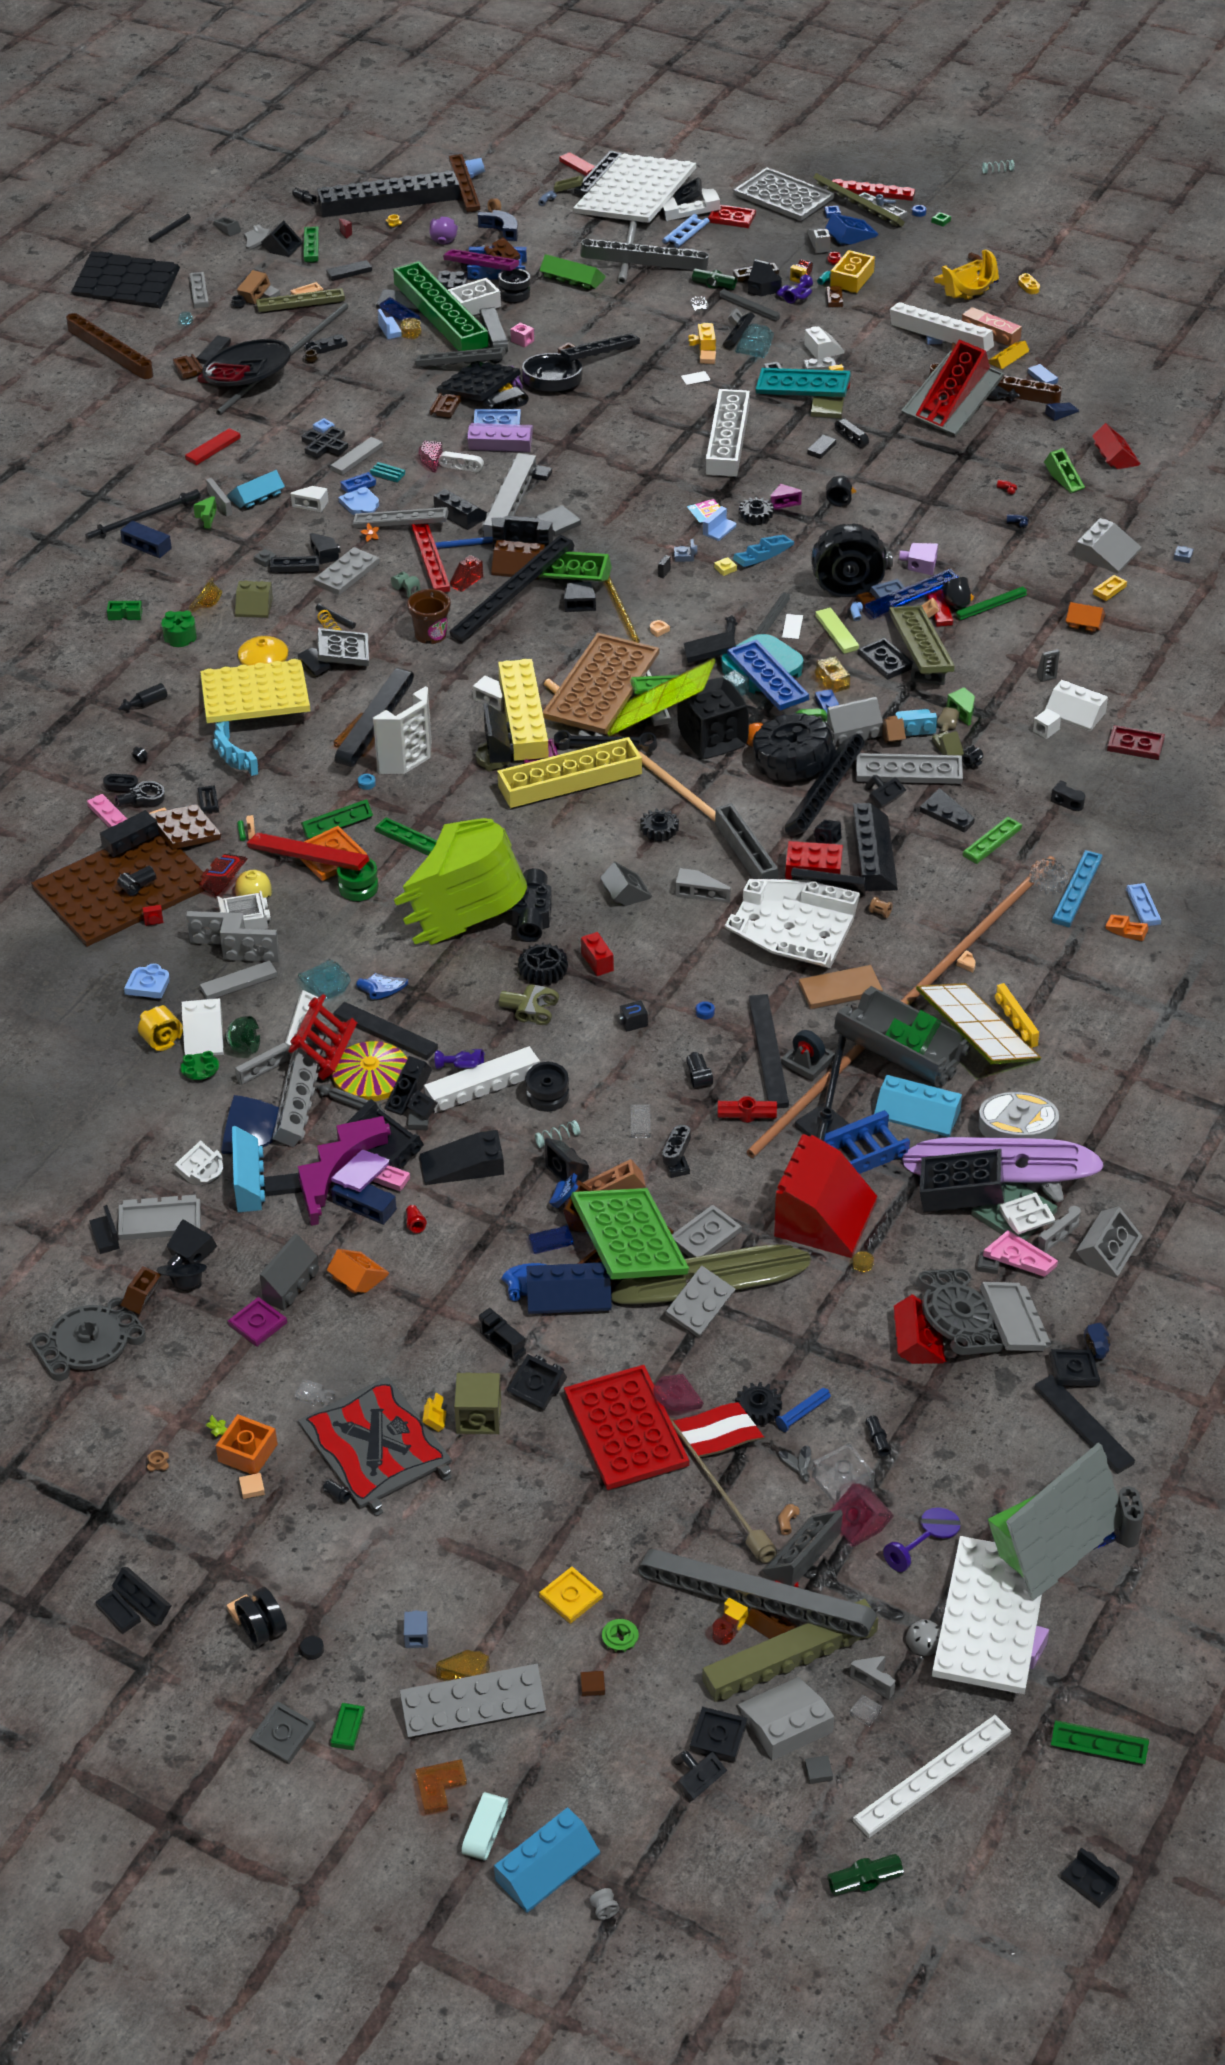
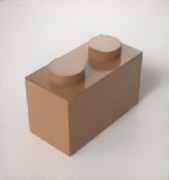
M252 270L237 288L238 294L244 297L245 302L255 304L256 299H259L271 284L267 274Z

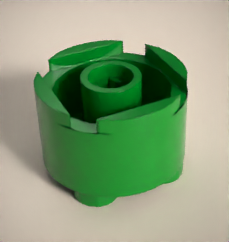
M168 611L165 613V617L161 622L165 642L173 647H185L190 642L196 640L195 619L190 611Z

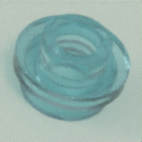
M182 312L178 319L180 323L188 325L193 321V316L190 312Z

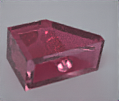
M424 440L422 446L419 447L421 462L433 473H436L439 467L438 459L443 452L442 442Z

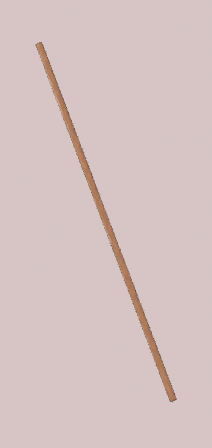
M1049 856L923 978L901 1002L910 1005L923 993L918 986L931 985L1056 862L1055 858ZM856 1044L842 1057L839 1074L865 1049L864 1047ZM832 1068L747 1150L749 1157L754 1158L828 1086Z

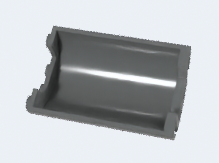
M870 986L863 992L856 1010L852 1012V1008L845 1006L837 1012L834 1029H836L837 1034L935 1086H944L948 1078L952 1079L957 1070L956 1067L961 1058L966 1056L970 1050L968 1044L971 1039L943 1023L940 1024L924 1055L886 1036L885 1034L894 1018L912 1026L919 1011L873 986Z

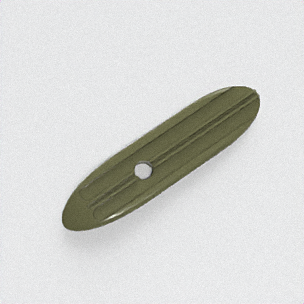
M762 1245L687 1258L685 1261L689 1267L688 1274L625 1278L614 1288L611 1299L619 1304H648L674 1301L687 1285L686 1280L691 1279L701 1265L734 1287L735 1290L767 1285L788 1279L804 1271L810 1264L811 1256L808 1252L793 1248L791 1245Z

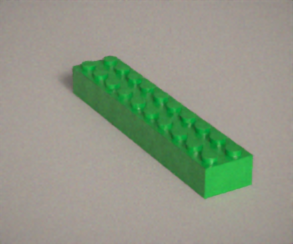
M420 261L393 269L394 284L458 351L477 350L488 346V331Z

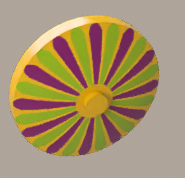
M368 1041L352 1045L345 1049L335 1072L332 1073L333 1083L337 1089L367 1100L380 1101L387 1099L394 1089L407 1061V1057L397 1047L384 1042Z

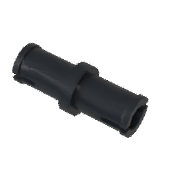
M296 187L292 191L293 196L300 198L303 202L307 201L311 204L317 202V196L310 194L307 190H301Z
M869 1416L865 1421L870 1432L869 1438L875 1444L878 1455L885 1457L891 1453V1448L886 1439V1431L882 1429L877 1416Z

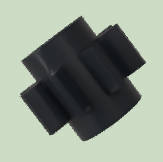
M973 745L963 750L962 761L966 766L974 768L982 764L983 752L980 748H975Z

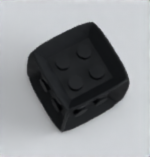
M726 678L707 680L703 691L677 703V721L680 733L685 742L700 758L719 756L737 750L747 743L749 733L748 707L739 691Z

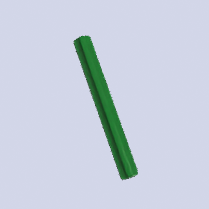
M1022 586L958 610L956 617L959 620H963L1026 596L1027 590Z

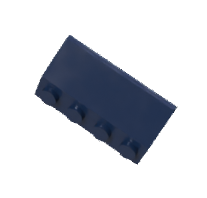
M603 1263L526 1266L528 1314L612 1310L611 1280Z

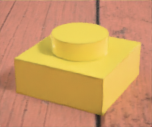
M728 557L714 563V568L723 576L737 571V565Z

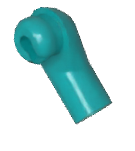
M831 271L824 272L817 279L818 284L822 285L825 281H830Z

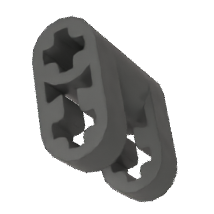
M1126 1486L1119 1491L1118 1504L1122 1523L1116 1530L1120 1543L1125 1547L1131 1548L1135 1547L1139 1542L1144 1511L1139 1492L1133 1487ZM1125 1496H1129L1132 1499L1131 1505H1129L1128 1498Z

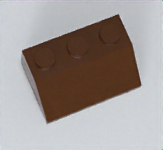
M497 540L493 552L491 575L512 577L545 548V545Z

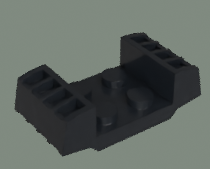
M517 516L492 518L493 552L497 540L538 543L546 547L553 541V522L544 521L539 518Z

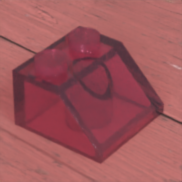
M853 1483L830 1511L841 1510L843 1512L841 1533L852 1546H857L880 1533L894 1516L867 1485Z

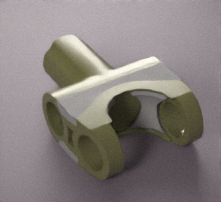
M528 985L523 994L502 991L499 998V1007L517 1010L515 1016L520 1022L546 1025L551 1021L552 1014L547 1009H544V1006L556 1005L559 1000V994L547 987ZM547 995H551L555 999H550ZM539 1015H545L547 1019H543Z

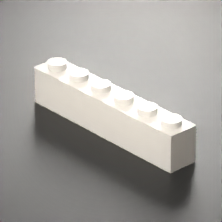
M529 1046L482 1063L474 1068H469L425 1084L424 1092L425 1095L438 1102L433 1110L434 1113H438L526 1080L528 1070L540 1063V1061Z

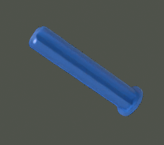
M821 1388L782 1417H776L775 1422L778 1428L783 1432H787L791 1425L831 1397L829 1390Z

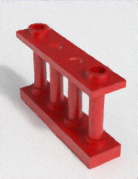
M324 994L318 998L314 997L309 1002V1009L297 1034L291 1039V1046L288 1052L293 1053L296 1049L300 1048L315 1060L320 1067L318 1077L322 1080L335 1072L358 1023L353 1018L347 1022H341L322 1006L326 997ZM318 1012L337 1027V1034L316 1018ZM312 1024L331 1039V1046L310 1030ZM306 1037L326 1052L325 1059L304 1042Z

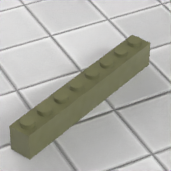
M866 1599L855 1602L856 1604L870 1607ZM876 1618L866 1637H858L806 1623L703 1667L702 1681L715 1702L721 1699H728L733 1694L742 1690H749L758 1683L770 1681L779 1674L788 1673L800 1665L813 1662L816 1658L830 1655L837 1649L851 1646L860 1639L873 1636L878 1630V1618Z

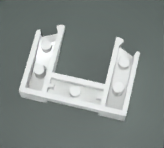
M702 188L701 198L703 201H695L689 204L684 203L677 206L672 196L662 207L666 221L720 210L721 205L717 192L714 189Z

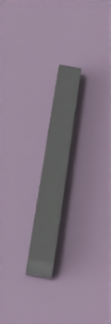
M655 1549L647 1551L638 1567L640 1575L649 1580L722 1600L731 1598L744 1606L858 1637L868 1636L877 1618L876 1612L864 1605Z

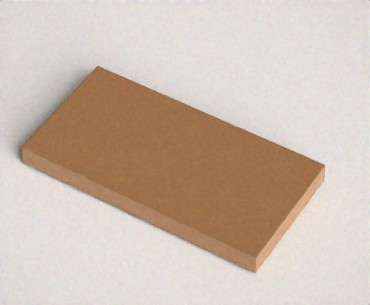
M871 965L799 979V985L810 1009L859 1000L863 992L870 986L883 992Z

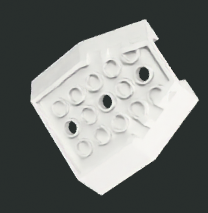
M749 879L743 890V902L737 914L730 915L725 928L770 953L831 968L853 923L860 893L809 880Z

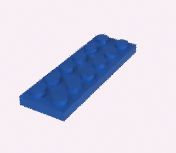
M757 639L727 650V655L779 711L809 700V694Z

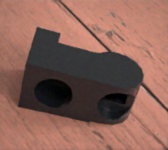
M1060 780L1052 789L1050 802L1073 811H1081L1085 803L1084 792L1071 789L1066 786V782Z

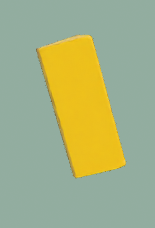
M1026 341L1015 342L988 360L989 364L1003 369L1028 353V345Z

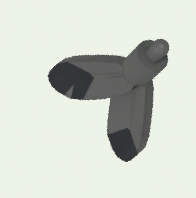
M804 1446L801 1448L799 1460L788 1452L780 1451L778 1454L780 1460L792 1470L798 1472L802 1480L809 1482L810 1475L807 1469L811 1459L810 1447Z

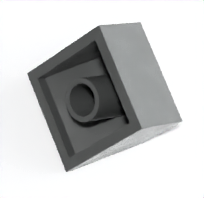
M615 861L600 877L604 882V888L610 892V898L615 903L620 902L627 906L652 897L638 873Z

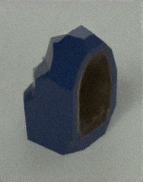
M1102 1323L1088 1325L1084 1331L1086 1346L1088 1350H1092L1094 1358L1104 1359L1111 1345L1109 1332Z

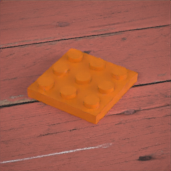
M339 826L304 841L367 855ZM300 859L321 881L337 874L338 866Z

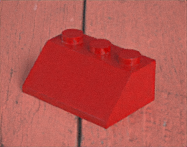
M1105 423L1092 435L1095 440V446L1101 449L1099 452L1106 458L1105 461L1109 466L1123 469L1141 464L1126 440L1108 424Z
M911 1294L895 1304L894 1320L898 1355L912 1364L944 1363L943 1335L934 1329L925 1318L922 1310V1300Z

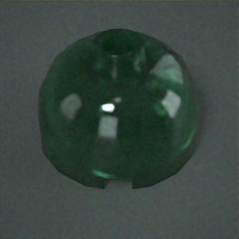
M243 1016L236 1018L229 1024L225 1033V1040L234 1052L238 1054H253L258 1051L260 1035H257L256 1029H259L256 1020L252 1016Z

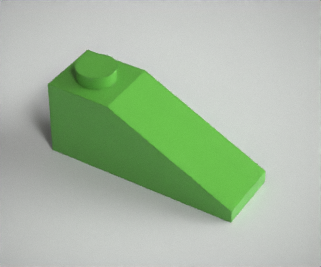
M1064 448L1050 452L1044 461L1050 474L1070 493L1083 490L1085 486Z

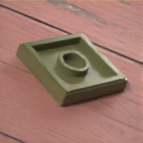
M813 396L811 416L841 419L844 397Z

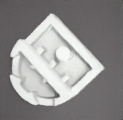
M200 1140L174 1165L173 1169L189 1183L204 1185L212 1182L221 1174L223 1158L218 1150L213 1152Z

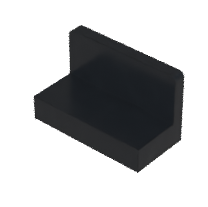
M107 1205L103 1206L105 1216L89 1220L100 1254L120 1249L117 1231Z

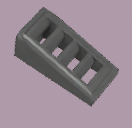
M222 217L213 222L217 228L228 236L241 232L239 222L236 220Z
M1058 649L1042 653L1036 674L1041 682L1057 678L1060 653Z

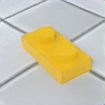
M1113 575L1094 588L1093 595L1107 601L1126 588L1127 581Z

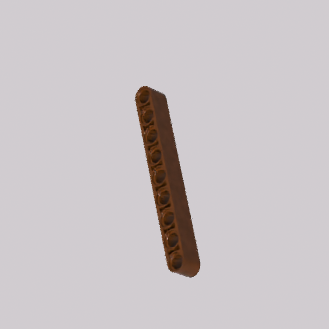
M71 313L66 316L70 333L140 378L151 379L153 377L151 360L79 314Z
M939 363L930 365V375ZM1005 375L997 385L1008 392L1015 389V392L1020 395L1017 399L1044 404L1060 403L1062 388L1059 385Z

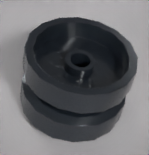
M514 268L511 271L503 270L499 273L501 299L509 302H521L530 297V274L527 271Z
M548 1061L540 1062L528 1070L526 1075L527 1100L533 1108L544 1112L556 1111L568 1102L569 1077L568 1072L563 1066Z
M263 1586L254 1591L252 1599L244 1596L235 1601L234 1605L238 1619L246 1635L255 1646L259 1647L268 1642L269 1634L277 1637L287 1631V1624L282 1610L275 1597L266 1587Z

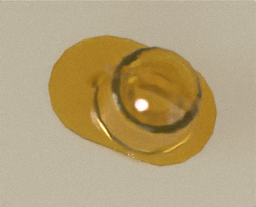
M213 577L206 583L201 593L189 606V609L193 608L196 604L211 607L218 602L222 595V590L213 583Z

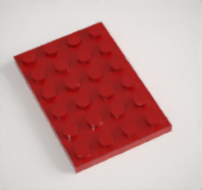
M645 1365L564 1387L566 1399L607 1490L689 1466L690 1460Z

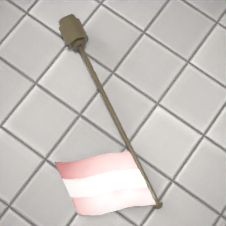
M739 1402L721 1405L696 1416L678 1420L670 1418L679 1437L749 1532L746 1539L748 1548L758 1561L762 1563L770 1562L777 1554L775 1545L764 1530L751 1529L700 1458L727 1451L747 1442L765 1439L763 1434Z

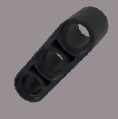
M513 387L490 395L483 401V406L486 409H515L524 406L528 402L529 397L520 387Z

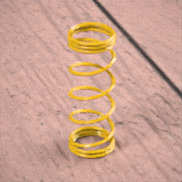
M322 610L317 615L324 628L327 627L328 629L329 626L336 623L327 610ZM323 612H327L328 614L325 615H328V617L324 620H322V617L320 620V615ZM331 619H333V622H331V623H332L331 625L329 624L328 626H325V623H326V622H328V621H330ZM336 623V626L333 627V630H341Z

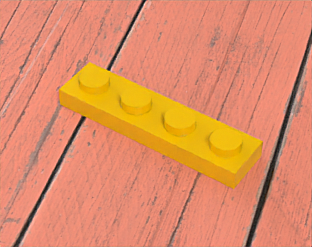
M1004 983L997 985V992L995 994L997 1004L1001 1005L1005 1015L1011 1019L1014 1028L1018 1029L1021 1033L1022 1039L1031 1048L1038 1046L1039 1031L1007 986Z

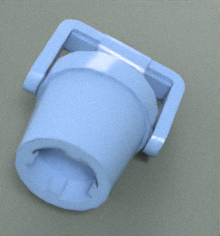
M482 158L465 161L471 178L485 172Z

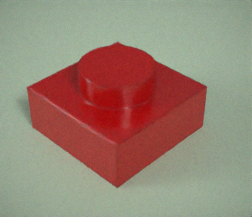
M161 905L142 907L145 926L164 923Z

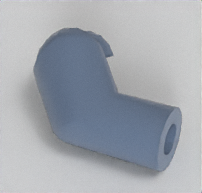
M548 191L540 198L539 205L544 206L549 198L554 200L557 194L554 191Z

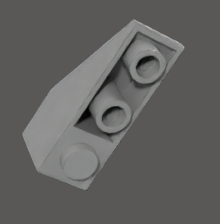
M807 229L815 252H830V234L828 229Z

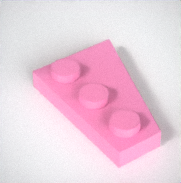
M1009 1230L983 1252L984 1257L1044 1277L1056 1268L1058 1260Z

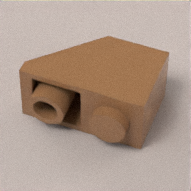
M891 716L883 719L882 736L885 743L906 739L903 718L898 719L897 716Z

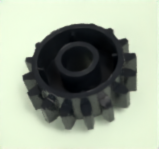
M750 497L749 501L744 500V503H740V518H743L745 522L752 525L764 524L770 518H773V503H769V500L764 501V498L758 499V497H755V499H752Z
M655 809V812L649 810L648 814L644 813L643 818H640V831L650 840L666 841L675 836L676 832L679 831V818H677L676 814L672 815V811L665 812V809L661 811Z
M759 1382L758 1386L750 1383V1388L743 1386L742 1391H738L737 1398H735V1403L739 1402L756 1426L767 1425L771 1421L774 1422L775 1416H780V1410H782L781 1394H777L776 1388L771 1390L770 1384L764 1387L762 1382Z

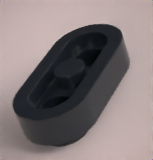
M108 774L103 778L104 787L111 791L129 792L130 788H135L139 784L138 778L135 775Z

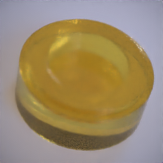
M861 1251L854 1255L853 1266L855 1269L862 1272L872 1269L874 1264L872 1254Z

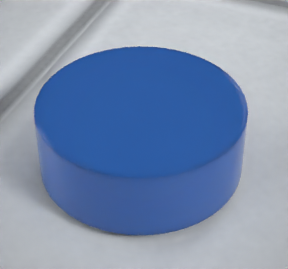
M922 205L914 206L912 208V215L916 217L925 216L926 207Z
M705 1001L696 1005V1016L698 1018L706 1020L714 1016L715 1007L712 1003Z

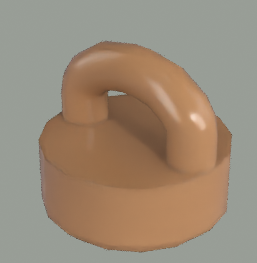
M490 199L488 201L487 207L489 212L492 213L493 210L501 211L499 199Z

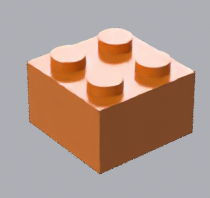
M237 1414L216 1444L218 1462L251 1475L259 1473L278 1445L275 1428Z

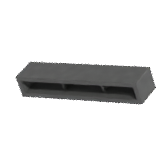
M730 803L715 808V825L752 878L778 880L777 866L733 804Z

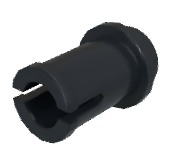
M332 1479L326 1480L323 1485V1491L334 1496L339 1503H346L351 1497V1491H349L347 1486H341Z

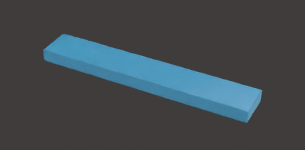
M1085 850L1052 918V923L1070 928L1102 861V854Z

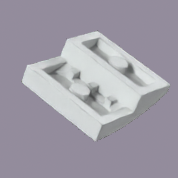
M1036 1192L1000 1204L999 1206L1004 1219L1017 1234L1055 1222L1047 1204L1043 1205Z

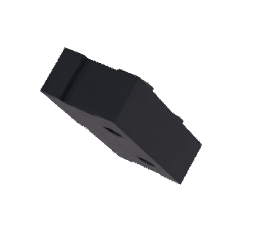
M490 1307L479 1315L481 1322L480 1333L487 1340L492 1342L515 1362L526 1354V1349L524 1348L525 1337L510 1326L505 1319Z

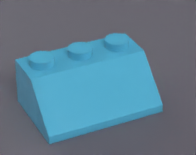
M274 470L237 486L227 497L239 508L244 506L249 508L255 505L254 502L258 500L259 502L267 500V496L272 495L274 497L281 493L280 490L285 486L277 470Z

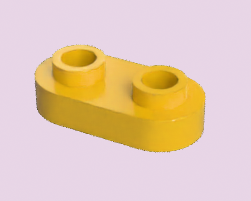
M1024 273L1019 276L1018 284L1026 293H1039L1040 284L1030 274Z

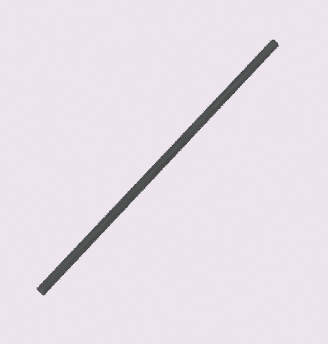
M347 303L341 305L290 348L291 355L344 312L349 305ZM262 380L247 384L218 408L216 413L221 415Z

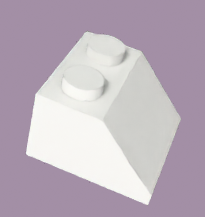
M819 326L805 329V346L816 359L844 353L843 348L836 340Z

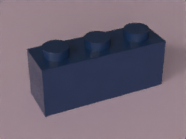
M131 521L120 530L123 544L157 558H161L172 549L170 535L135 521Z
M338 1183L331 1189L334 1204L382 1225L397 1210L396 1196L371 1184H368L361 1192L348 1187L344 1188L343 1185Z

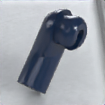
M1007 514V523H1020L1021 527L1028 526L1029 519L1027 516Z

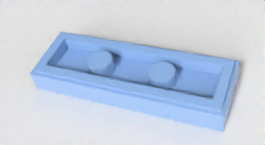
M1145 883L1127 885L1126 891L1140 922L1148 924V926L1160 925L1161 918Z

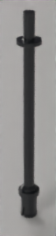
M195 489L186 494L181 493L177 499L104 527L99 524L96 530L86 533L85 536L87 540L99 535L104 538L107 532L125 526L131 521H138L179 504L186 506L189 502L200 499V492L198 489Z

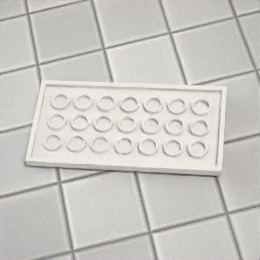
M960 1536L932 1677L1025 1695L1042 1594L1035 1600L1030 1598L1024 1578L999 1557L995 1542Z

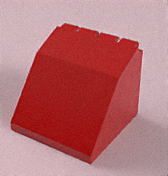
M803 1134L797 1144L799 1147L795 1148L790 1162L784 1171L785 1175L782 1176L777 1186L779 1190L776 1191L774 1237L852 1258L877 1202V1195L841 1151L812 1134L810 1137Z

